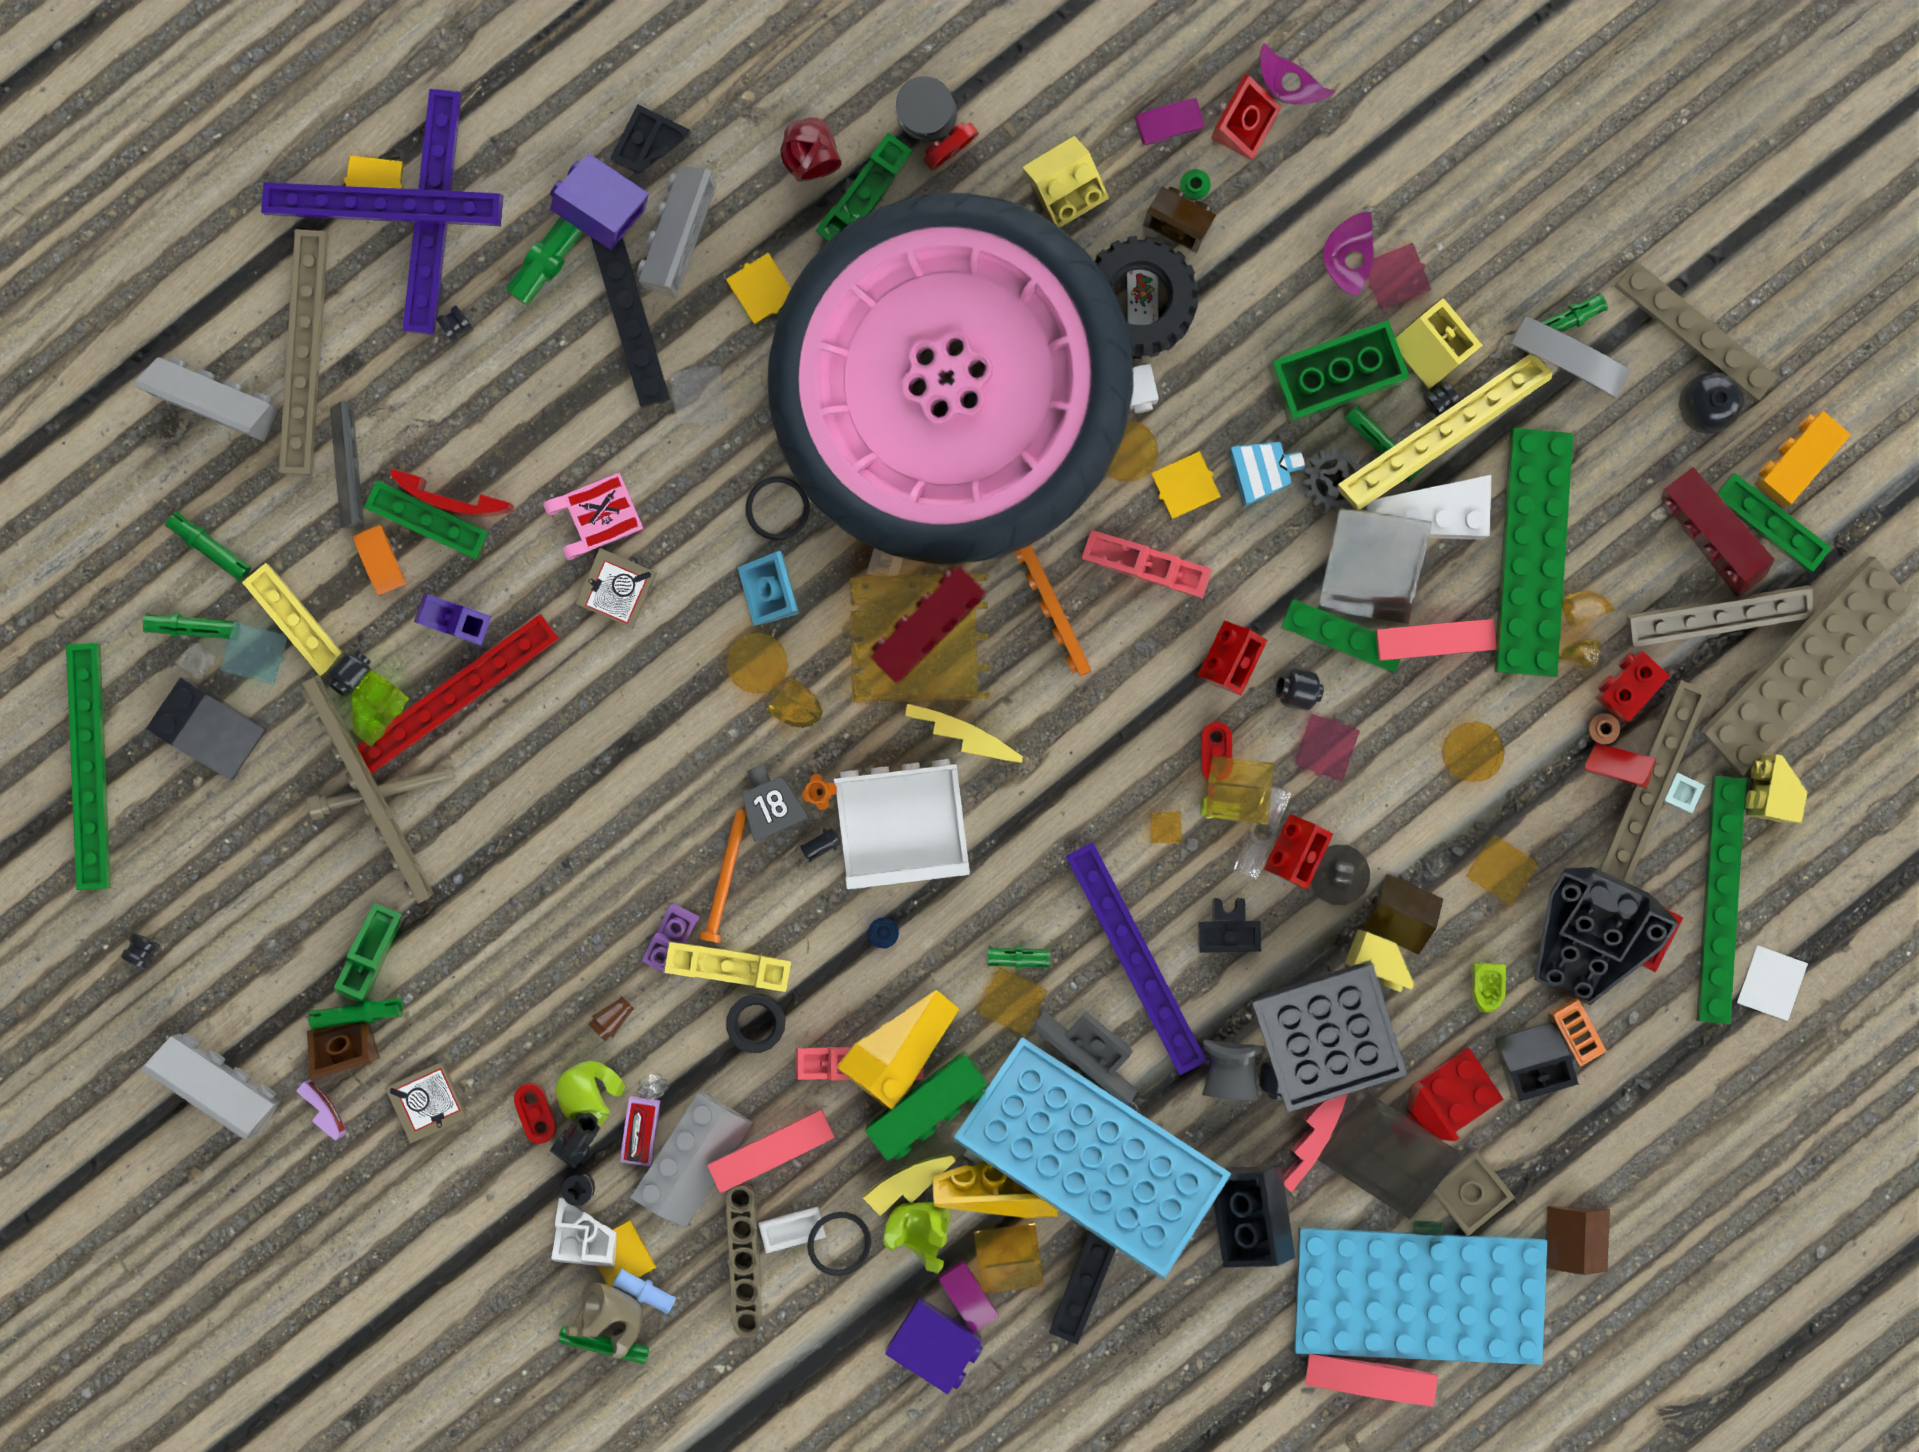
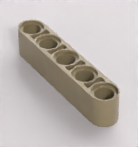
M743 1182L731 1188L727 1193L726 1210L732 1325L737 1335L742 1338H750L759 1331L763 1315L756 1191L750 1183ZM736 1190L746 1191L749 1195V1202L743 1205L736 1203L733 1198V1192ZM738 1221L747 1222L751 1227V1233L748 1235L738 1234L735 1230V1223ZM740 1252H747L751 1255L753 1262L749 1266H742L737 1262L736 1255ZM742 1283H748L753 1287L754 1294L750 1297H743L738 1292V1286ZM745 1314L754 1317L756 1325L752 1328H745L741 1325L739 1318Z

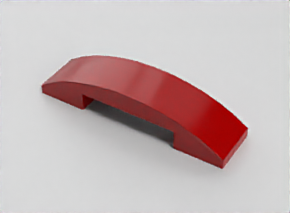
M391 469L390 472L392 478L410 494L427 504L449 513L470 517H492L511 513L514 510V505L482 494H480L477 506L430 493L424 491L427 480L422 477Z

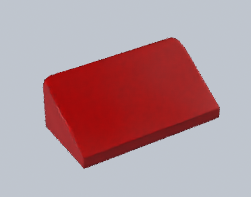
M1595 743L1584 770L1588 773L1648 788L1656 759Z

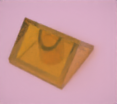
M1213 756L1208 784L1206 818L1268 825L1275 763Z
M1035 1223L974 1232L981 1286L985 1294L1044 1286Z

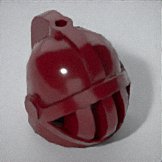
M809 117L796 120L787 126L780 148L781 158L785 168L798 182L825 177L834 173L842 166L835 139L830 128L823 120Z

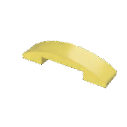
M669 942L664 973L713 979L786 992L791 961L726 949Z

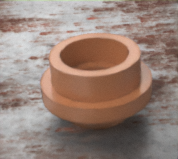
M1604 713L1592 718L1588 730L1595 742L1609 744L1619 736L1620 725L1614 716ZM1603 723H1607L1610 727V731L1606 735L1600 731V726Z

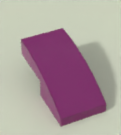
M1197 98L1162 106L1134 117L1143 146L1169 141L1174 136L1201 131L1206 127Z
M964 1260L938 1276L948 1296L973 1333L999 1317L997 1309L982 1290L980 1282Z

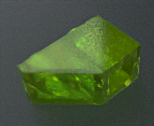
M371 669L352 692L353 733L372 747L383 736L385 729L396 715L401 713L404 705L410 698Z

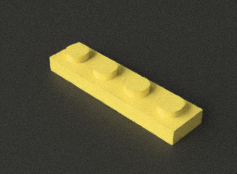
M265 563L242 583L319 676L324 677L329 667L342 651L268 563Z

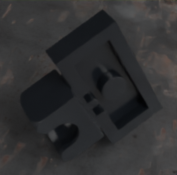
M1213 898L1212 910L1214 921L1198 922L1199 953L1261 952V921H1245V898H1237L1235 900V908L1230 913L1224 911L1221 899Z

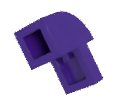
M424 593L414 622L482 645L492 616Z

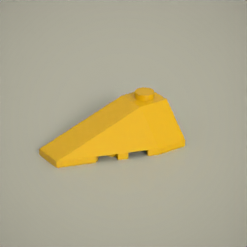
M934 990L905 1009V1012L890 1022L887 1021L881 1025L878 1030L869 1036L857 1041L836 1068L879 1104L892 1110L914 1082L956 1016L959 1008L938 990Z
M985 1161L973 1166L964 1165L932 1176L934 1207L1021 1218L1057 1217L1058 1209Z

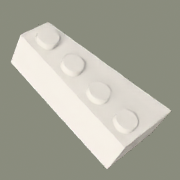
M1491 475L1375 499L1361 510V535L1483 540L1490 536Z

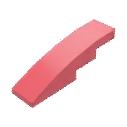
M1094 530L1090 532L1081 558L1102 567L1201 599L1204 597L1212 573L1211 568Z
M1494 619L1375 630L1378 661L1496 650Z
M852 1047L795 1048V1079L851 1080L836 1067ZM924 1066L915 1080L924 1079Z
M1347 1094L1314 1104L1302 1117L1311 1127L1291 1148L1299 1158L1283 1175L1284 1186L1291 1192H1293L1312 1168L1330 1139L1343 1110Z
M821 1109L777 1129L765 1137L738 1148L736 1151L708 1163L707 1166L719 1193H722L835 1138Z
M1309 1354L1305 1384L1366 1397L1433 1407L1435 1404L1438 1375L1382 1362L1371 1363L1348 1357L1338 1358L1329 1355Z

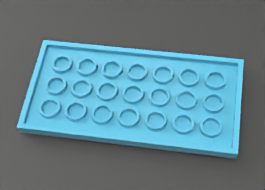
M1023 1037L986 1089V1093L980 1098L954 1136L955 1142L1163 1280L1231 1175L1230 1172Z
M1299 1227L1294 1352L1297 1354L1542 1365L1547 1240Z

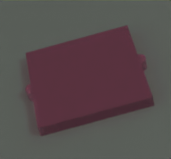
M1413 243L1373 258L1371 271L1368 276L1370 281L1369 289H1373L1380 309L1431 290L1423 270L1425 264L1420 262Z
M1311 714L1294 765L1314 771L1317 776L1323 774L1343 781L1360 730L1340 724L1338 719L1332 721Z

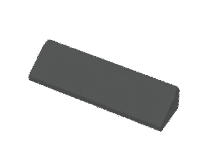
M344 401L330 408L340 526L345 529L363 527L364 518L354 409Z

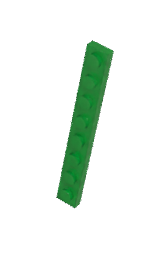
M99 643L66 645L76 890L111 888L101 646Z
M1712 776L1696 1020L1699 1022L1731 1023L1746 778Z

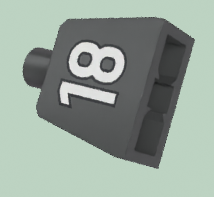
M764 764L747 771L754 788L742 793L754 842L810 818L783 776L770 780Z

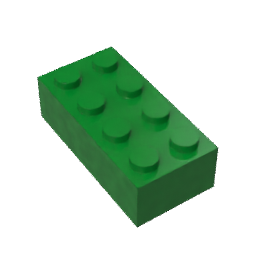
M1389 320L1274 360L1268 367L1289 424L1403 384L1410 378Z
M963 1050L904 1095L892 1110L887 1108L866 1125L865 1132L887 1161L892 1157L899 1160L911 1150L910 1147L913 1141L919 1138L922 1142L936 1131L935 1128L938 1122L944 1119L947 1123L961 1112L960 1105L967 1100L972 1104L986 1093L987 1079L967 1052Z

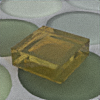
M1151 812L1150 843H1182L1181 812Z

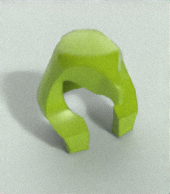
M588 1060L567 1069L558 1077L555 1095L559 1108L567 1119L573 1121L579 1113H591L598 1118V1126L603 1125L609 1117L607 1114L610 1113V1109L605 1105L594 1077L600 1079L604 1083L607 1092L614 1096L622 1097L626 1085L612 1069L598 1061Z
M934 1202L898 1204L892 1210L884 1227L883 1245L892 1251L900 1245L906 1246L921 1259L926 1271L939 1273L943 1268L944 1261L938 1259L937 1254L940 1248L947 1242L951 1210L934 1207Z

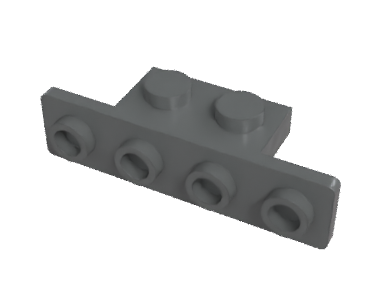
M1044 1011L1033 1026L1039 1036L1059 1049L1064 1058L1080 1067L1090 1080L1097 1082L1110 1095L1129 1106L1137 1093V1089L1116 1071L1131 1056L1133 1050L1087 1011L1069 1030L1065 1029Z

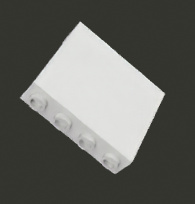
M950 759L931 761L932 767L920 768L919 763L901 765L902 771L889 772V766L871 768L870 775L859 776L858 770L840 772L841 778L834 779V784L837 786L836 794L847 889L970 875L957 764L950 765Z

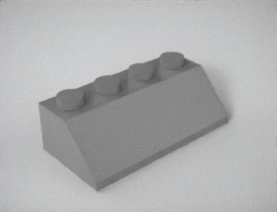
M679 166L677 174H671L667 185V191L670 192L667 202H662L659 207L657 220H660L657 231H651L647 248L650 250L647 259L641 260L636 274L640 278L639 283L643 288L677 299L717 186L710 170Z
M172 356L169 357L168 361L157 357L134 384L135 387L152 396L262 442L265 441L278 411V408L270 404L271 398L255 391L252 396L242 392L243 386L226 380L224 384L214 381L216 375L201 368H198L196 373L185 369L187 363Z
M187 1033L171 1036L141 1069L144 1073L244 1140L261 1133L281 1103L280 1100L275 1098L276 1093L271 1088L262 1084L257 1086L249 1080L251 1076L247 1072L237 1067L232 1069L224 1063V1057L212 1050H209V1052L198 1046L200 1042Z
M701 1089L632 1194L631 1199L654 1214L686 1227L714 1184V1179L707 1164L734 1152L753 1122Z

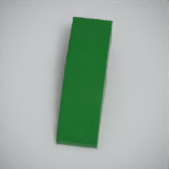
M373 903L346 957L347 962L334 986L336 994L359 1004L367 1000L389 952L402 914Z

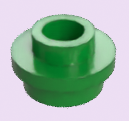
M1199 169L1187 171L1180 181L1181 192L1190 200L1204 198L1211 186L1208 175ZM1193 179L1199 180L1201 187L1198 189L1192 188L1190 181Z

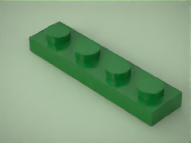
M1735 472L1728 477L1718 490L1717 494L1740 520L1807 572H1814L1831 550L1829 545Z
M378 480L364 506L365 509L475 560L478 559L490 532Z
M1295 599L1291 600L1280 627L1393 674L1396 673L1401 660L1378 661L1376 634L1374 631Z

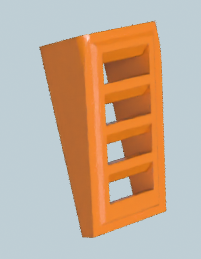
M1573 998L1548 1013L1552 1022H1555L1562 1039L1579 1067L1606 1052L1579 999ZM1575 1012L1577 1017L1564 1024L1562 1019ZM1581 1022L1583 1027L1570 1034L1568 1029ZM1587 1032L1589 1037L1575 1045L1573 1040ZM1593 1042L1596 1048L1581 1056L1579 1050Z

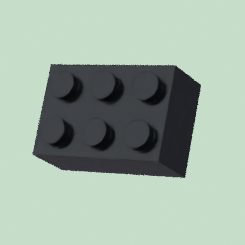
M1281 1165L1225 1168L1231 1175L1213 1202L1223 1268L1280 1266L1294 1259L1295 1252Z

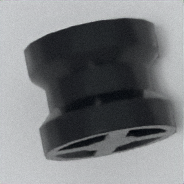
M457 305L453 306L450 313L446 316L440 315L436 318L441 328L454 344L459 341L462 334L471 333L474 330Z
M1445 380L1439 382L1437 389L1433 392L1428 391L1423 395L1426 405L1436 417L1461 401L1456 391Z
M132 933L129 938L130 945L128 949L123 950L121 957L131 964L149 969L152 964L151 957L153 953L158 952L160 945L147 937Z
M583 1172L572 1174L562 1185V1197L568 1204L573 1206H581L587 1203L595 1192L593 1178Z

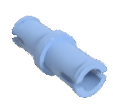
M623 1268L619 1271L612 1285L635 1297L640 1304L645 1302L666 1315L676 1300L675 1296H671L653 1286L651 1280L647 1279L644 1281L628 1273Z

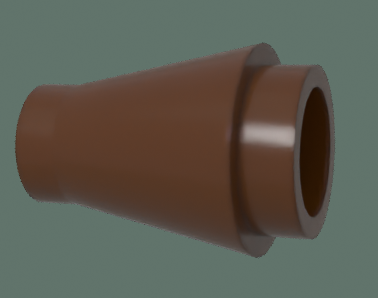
M621 996L617 1001L592 1016L593 1020L588 1025L606 1041L609 1037L614 1038L634 1008Z

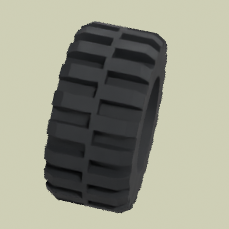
M1137 236L1128 237L1125 242L1117 240L1111 243L1110 248L1107 250H1101L1096 255L1094 261L1111 288L1123 274L1132 270H1146L1158 276L1167 289V308L1157 321L1148 325H1133L1125 322L1130 338L1132 359H1142V356L1150 355V358L1155 357L1160 352L1173 348L1187 333L1199 302L1197 299L1199 292L1198 282L1194 279L1195 272L1192 266L1187 265L1184 261L1186 257L1180 251L1177 253L1171 249L1172 245L1166 241L1160 244L1154 242L1155 237L1146 236L1145 240H1137Z

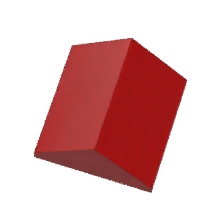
M1245 74L1219 119L1211 139L1253 160L1282 107L1251 76Z

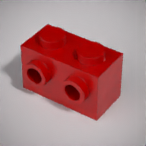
M1224 620L1198 676L1219 688L1241 696L1268 640L1250 629Z
M1643 651L1637 652L1634 655L1631 652L1627 654L1618 664V667L1621 668L1614 677L1611 675L1606 677L1597 688L1600 693L1595 699L1622 723L1630 722L1670 677L1665 670Z
M1289 814L1275 846L1269 854L1264 870L1308 890L1333 833L1314 823Z

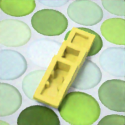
M907 704L905 717L935 722L933 735L963 740L961 752L1022 763L1023 756L979 728L944 713Z

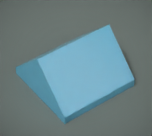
M781 551L737 567L754 626L800 614L784 555Z

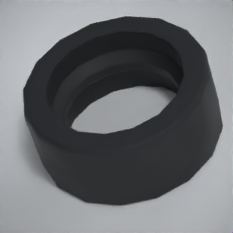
M749 994L740 998L730 1008L726 1018V1030L730 1040L737 1048L748 1053H762L771 1049L781 1039L785 1030V1015L782 1007L773 998L764 994ZM760 1005L771 1012L774 1019V1028L766 1039L750 1041L740 1033L738 1018L746 1007Z

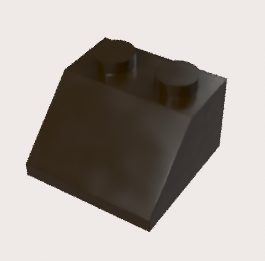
M1161 187L1146 213L1143 226L1197 253L1216 214L1212 213V208L1203 202L1196 201L1193 203L1185 199V194L1174 187H1169L1168 189Z

